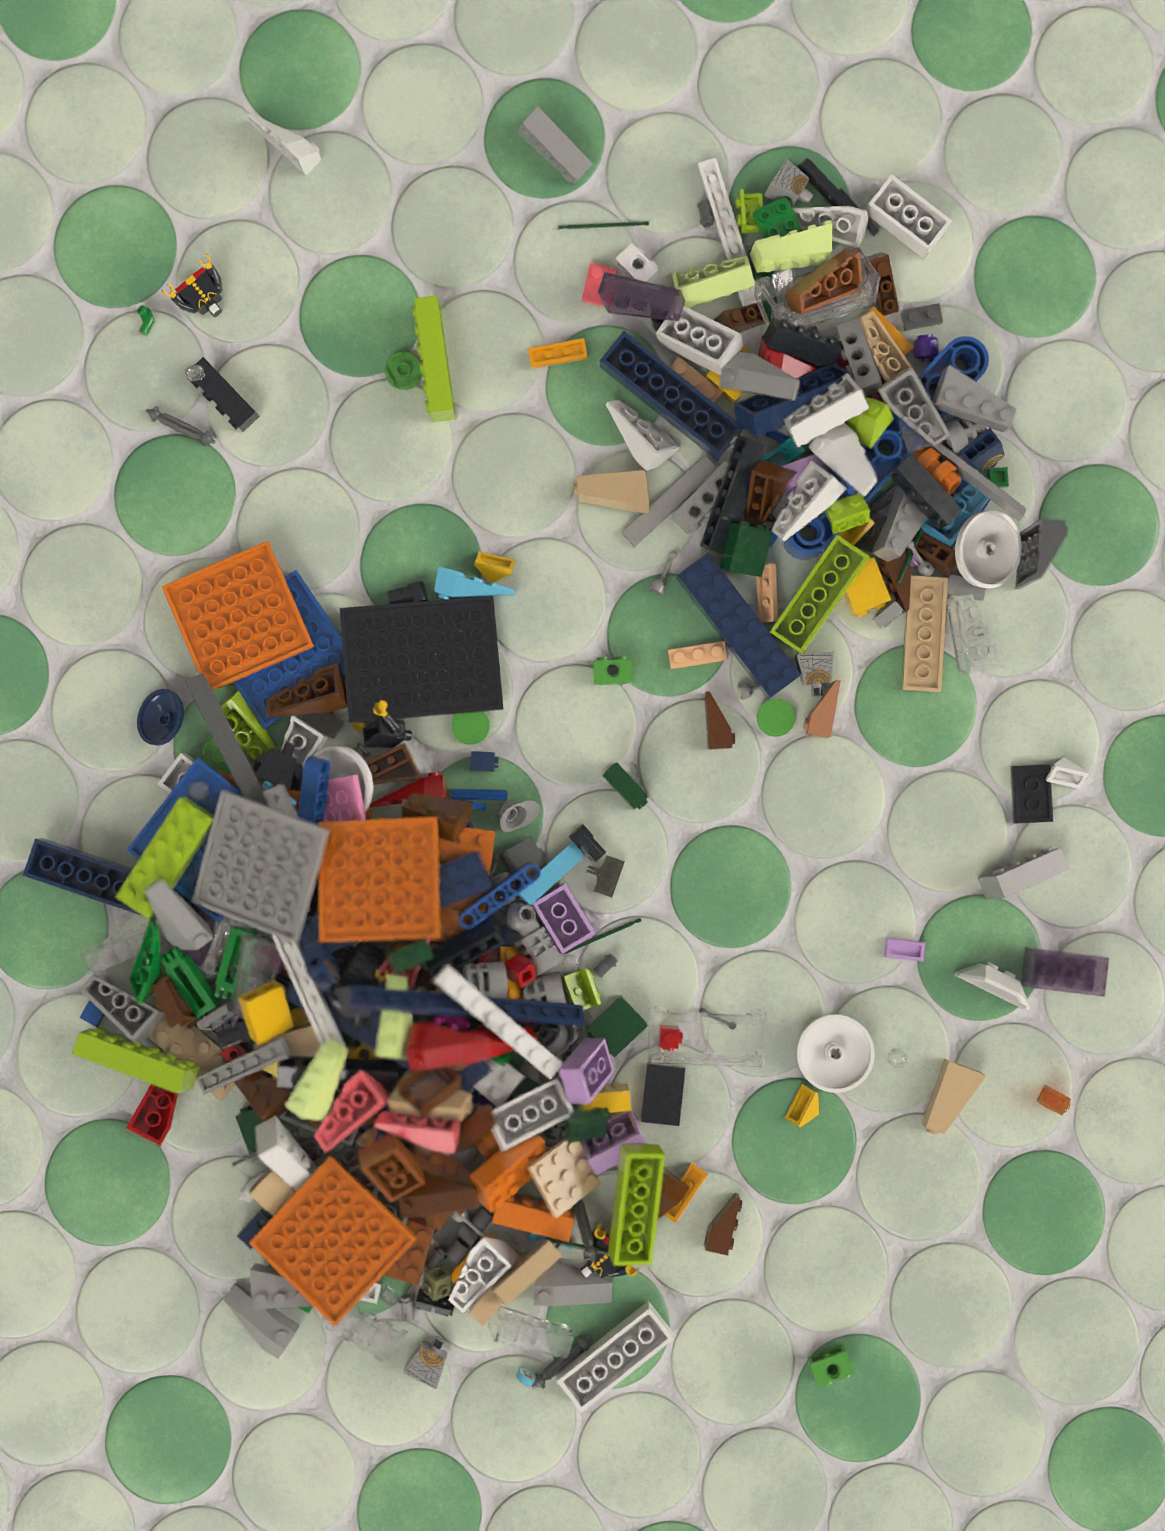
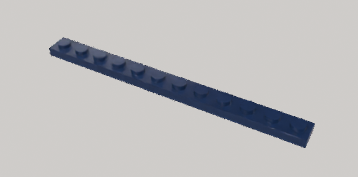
M351 986L349 989V1008L477 1018L450 994ZM486 997L513 1021L582 1026L584 1024L583 1005Z

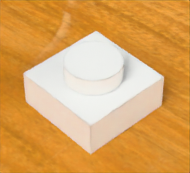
M377 1281L360 1300L377 1304L382 1282Z

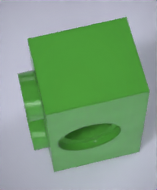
M617 656L616 660H608V657H598L597 661H593L594 685L632 684V659H627V656ZM612 665L616 666L618 673L610 675L607 672V668Z
M843 1344L807 1358L818 1387L829 1386L833 1381L847 1379L851 1374L855 1373ZM829 1365H836L833 1370H827Z

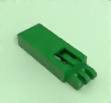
M237 926L231 927L215 983L218 984L215 997L219 998L221 991H224L222 999L227 1000L229 993H231L230 1001H235L238 990L243 986L258 932ZM229 965L237 967L236 972L230 971V977L226 978Z
M175 946L172 950L160 956L161 961L166 967L165 971L197 1018L221 1003L215 997L214 991L189 954L184 956L181 950Z

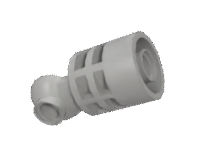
M956 416L944 423L951 436L940 443L957 456L962 455L960 450L984 433L987 428L986 426Z
M524 901L514 902L507 911V920L509 925L518 931L523 938L516 941L514 945L522 956L530 959L534 964L535 975L538 976L563 961L565 957L546 926L539 924L534 908L527 905ZM521 912L525 914L526 919L522 918Z
M503 961L466 964L462 967V978L483 996L506 999L508 988L507 973ZM436 986V991H430L432 993L449 994L441 986Z
M560 971L536 976V979L523 987V1000L567 1004Z

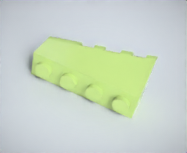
M825 221L824 225L816 227L815 224L808 226V230L797 232V230L789 231L784 237L775 235L755 241L750 257L756 272L821 266L826 263L832 253V221Z
M747 256L725 260L718 266L713 263L706 264L704 269L695 270V267L688 268L686 273L672 272L679 303L689 309L704 302L709 303L722 296H729L739 290H747L755 285Z
M387 974L385 989L409 991L408 977ZM382 1010L376 1057L408 1061L406 1049L411 1025L413 1024L412 1013Z
M333 1038L324 1044L285 1106L300 1118L324 1121L325 1117L329 1114V1108L334 1099L333 1095L338 1086V1078L342 1072L348 1049Z

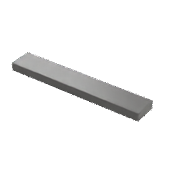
M939 443L936 446L930 444V448H933L941 455L940 461L942 463L945 461L952 463L957 467L956 473L1018 521L1024 517L1027 509L943 444Z
M705 455L649 507V513H642L622 532V535L636 547L712 475L717 467Z
M285 1037L201 1074L197 1076V1080L203 1095L288 1058L292 1054Z

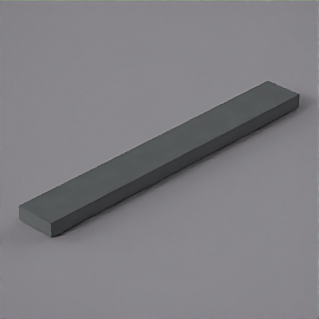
M204 673L185 680L242 796L268 806L263 790Z

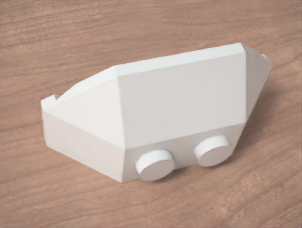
M990 962L987 965L979 963L955 971V976L1026 1011L1029 1010L1030 1007L1022 984L1015 979L1016 975L1006 970L1002 973L998 971V966Z

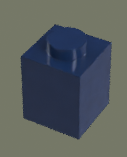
M471 751V771L495 772V768L499 766V757L495 756V752Z

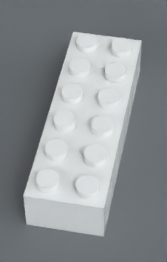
M647 1301L557 1373V1382L579 1411L583 1412L674 1339L672 1330L651 1303Z

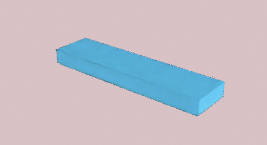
M572 841L540 870L541 875L539 879L518 895L527 905L531 906L585 857L584 853Z

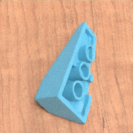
M438 566L434 592L440 599L483 596L507 597L515 595L514 589L491 582L484 584L485 581L477 577L467 579L463 575L464 573Z

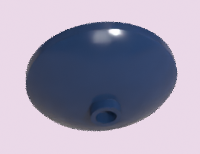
M158 689L146 697L137 716V729L143 741L154 746H160L168 743L177 735L184 718V707L179 695L168 689Z

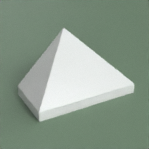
M1063 757L1054 764L1046 781L1080 789L1089 773Z

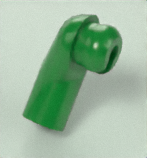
M140 306L137 309V313L141 316L143 324L139 332L148 336L155 319L148 307Z

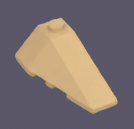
M874 311L859 319L880 376L885 383L905 368H913Z

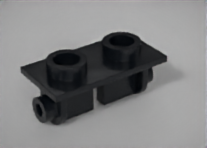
M419 1288L415 1301V1307H418L419 1310L431 1312L432 1308H436V1314L446 1317L448 1315L452 1316L454 1305L449 1301L450 1296L433 1301L424 1293L423 1289Z

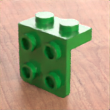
M785 197L753 212V218L763 239L775 235L784 237L789 231L797 230V232L803 231L788 199Z

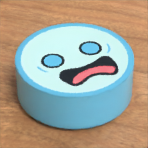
M520 1367L516 1373L519 1382L526 1386H532L536 1380L535 1374L525 1367Z

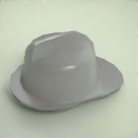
M532 800L520 803L507 801L496 811V816L500 820V828L504 832H511L527 826L536 820L540 808Z

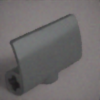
M532 837L499 854L509 871V875L527 862L535 863L540 870L547 865ZM529 867L526 870V875L533 876L536 869ZM513 879L516 887H518L520 880ZM556 882L551 888H549L542 896L558 888V882Z
M484 1206L467 1210V1219L483 1233L493 1220L494 1213H491ZM451 1212L432 1238L447 1249L446 1254L451 1260L459 1263L469 1249L478 1244L481 1237L465 1221H455L451 1217L453 1213Z

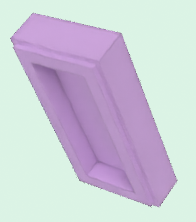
M886 938L884 957L924 962L926 942Z

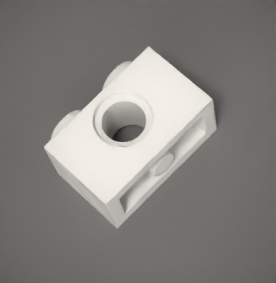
M631 243L615 258V266L642 292L657 277L658 266L653 260H648L644 256L645 253L639 246ZM639 263L643 267L641 269H635L633 265Z

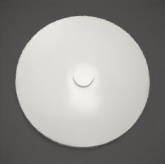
M981 511L972 515L961 527L955 544L956 563L964 579L971 585L979 588H996L1006 583L1017 570L1021 559L1022 543L1019 530L1010 517L999 511Z
M345 746L326 747L316 752L313 756L330 761L329 779L358 775L364 811H366L373 796V780L364 759L357 752Z
M827 1014L814 1019L804 1028L797 1042L796 1058L802 1074L812 1085L826 1092L840 1093L856 1088L867 1078L874 1064L875 1051L871 1036L858 1021L846 1015Z

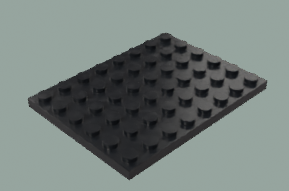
M493 596L340 608L349 723L371 722L378 717H383L374 713V706L376 703L379 704L380 700L387 703L385 711L387 713L390 712L395 719L504 710Z

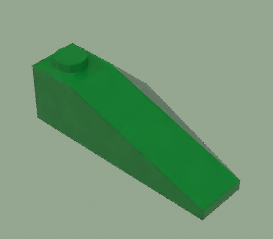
M150 918L129 976L137 1004H142L153 994L151 986L156 984V981L162 977L159 929L155 918Z

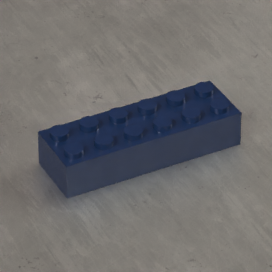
M832 363L796 378L800 382L795 400L754 395L734 404L737 425L756 437H762L767 432L781 429L786 425L784 422L785 418L803 405L809 406L813 398L818 394L822 396L829 391L828 387L833 383L837 385L842 382V377L847 373L854 380V374Z

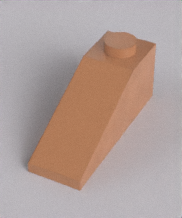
M835 680L808 718H805L803 729L806 730L805 734L824 738L831 737L841 680Z

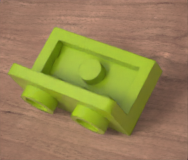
M744 189L739 190V196H736V209L739 208L740 214H737V226H741V233L760 232L753 218V212L763 207L762 193L744 194Z
M861 493L835 501L824 510L831 523L833 534L844 532L847 529L870 521V509Z
M589 968L579 969L561 977L570 1004L583 1005V1010L601 1005L600 993L595 988L594 976L589 971Z

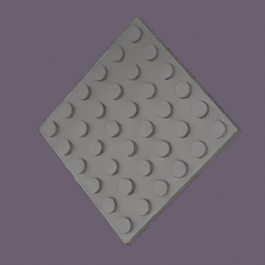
M226 790L221 791L192 902L292 943H298L330 830Z

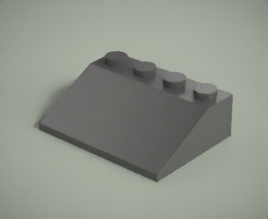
M1041 518L1019 532L1022 546L1021 559L1016 570L1015 589H1021L1043 577L1067 537L1068 527L1065 526L1066 520Z

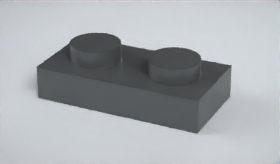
M939 303L902 310L901 312L904 331L938 325L943 322Z

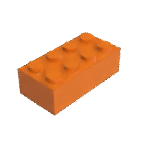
M536 1134L503 1152L500 1150L469 1175L472 1187L476 1188L478 1201L492 1213L496 1208L502 1206L504 1201L510 1196L516 1194L524 1184L532 1180L527 1166L547 1152L544 1139Z
M514 1194L504 1201L502 1206L495 1209L492 1223L569 1242L575 1212L574 1208L571 1207L558 1218L552 1216L543 1198L538 1200L534 1199V1196L530 1194H523V1196Z

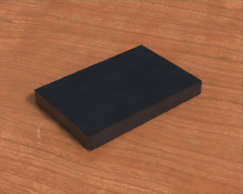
M1050 764L1010 766L1013 824L1053 822L1051 782L1046 781L1051 771Z
M647 1063L641 1122L673 1126L680 1125L685 1067Z

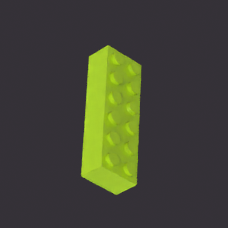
M438 296L414 298L415 305H412V312L415 323H418L414 324L418 342H420L417 343L418 354L420 355V360L423 361L420 362V370L423 379L426 380L422 381L423 391L426 398H428V400H425L426 411L428 412V417L432 416L433 422L456 419Z
M836 535L770 633L799 653L804 654L867 564L870 556Z
M188 797L179 798L116 895V898L148 919L155 917L156 915L145 889L160 878L174 889L211 832L215 815Z
M96 1027V1029L88 1028L78 1033L72 1055L175 1093L185 1092L194 1087L200 1066L195 1065L193 1060L178 1059L174 1053L166 1052L165 1054L159 1052L160 1049L157 1047H146L142 1045V1042L126 1040L124 1035L107 1033V1029L102 1027Z
M621 1144L608 1250V1255L613 1265H652L665 1153L659 1144Z

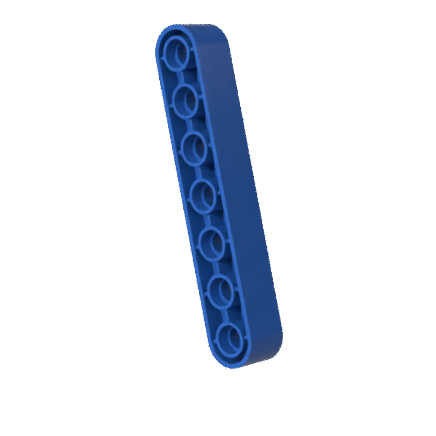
M962 336L952 340L918 377L930 400H933V396L929 393V388H937L942 370L948 365H951L977 382L987 370L989 364L988 351L982 342L973 337ZM956 359L963 361L967 366V370L959 369L954 361ZM891 409L890 411L894 419L873 447L868 448L861 445L865 451L864 455L877 478V482L863 496L866 503L890 478L887 473L899 459L913 453L924 440L921 435L907 426ZM937 410L941 419H943L948 414L943 411ZM878 444H887L891 449V455H882L877 449ZM834 470L830 474L839 483L843 479ZM844 490L837 498V501L852 495H849ZM823 511L803 526L809 527L814 531V540H804L800 535L801 529H799L785 541L782 540L785 550L792 557L799 560H810L820 555L839 533L833 534L831 523Z

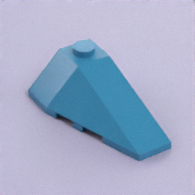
M971 484L964 487L959 493L951 496L962 511L949 526L938 530L930 523L928 518H926L921 526L928 536L952 549L956 544L958 533L963 524L972 515L980 512L989 500L987 496Z

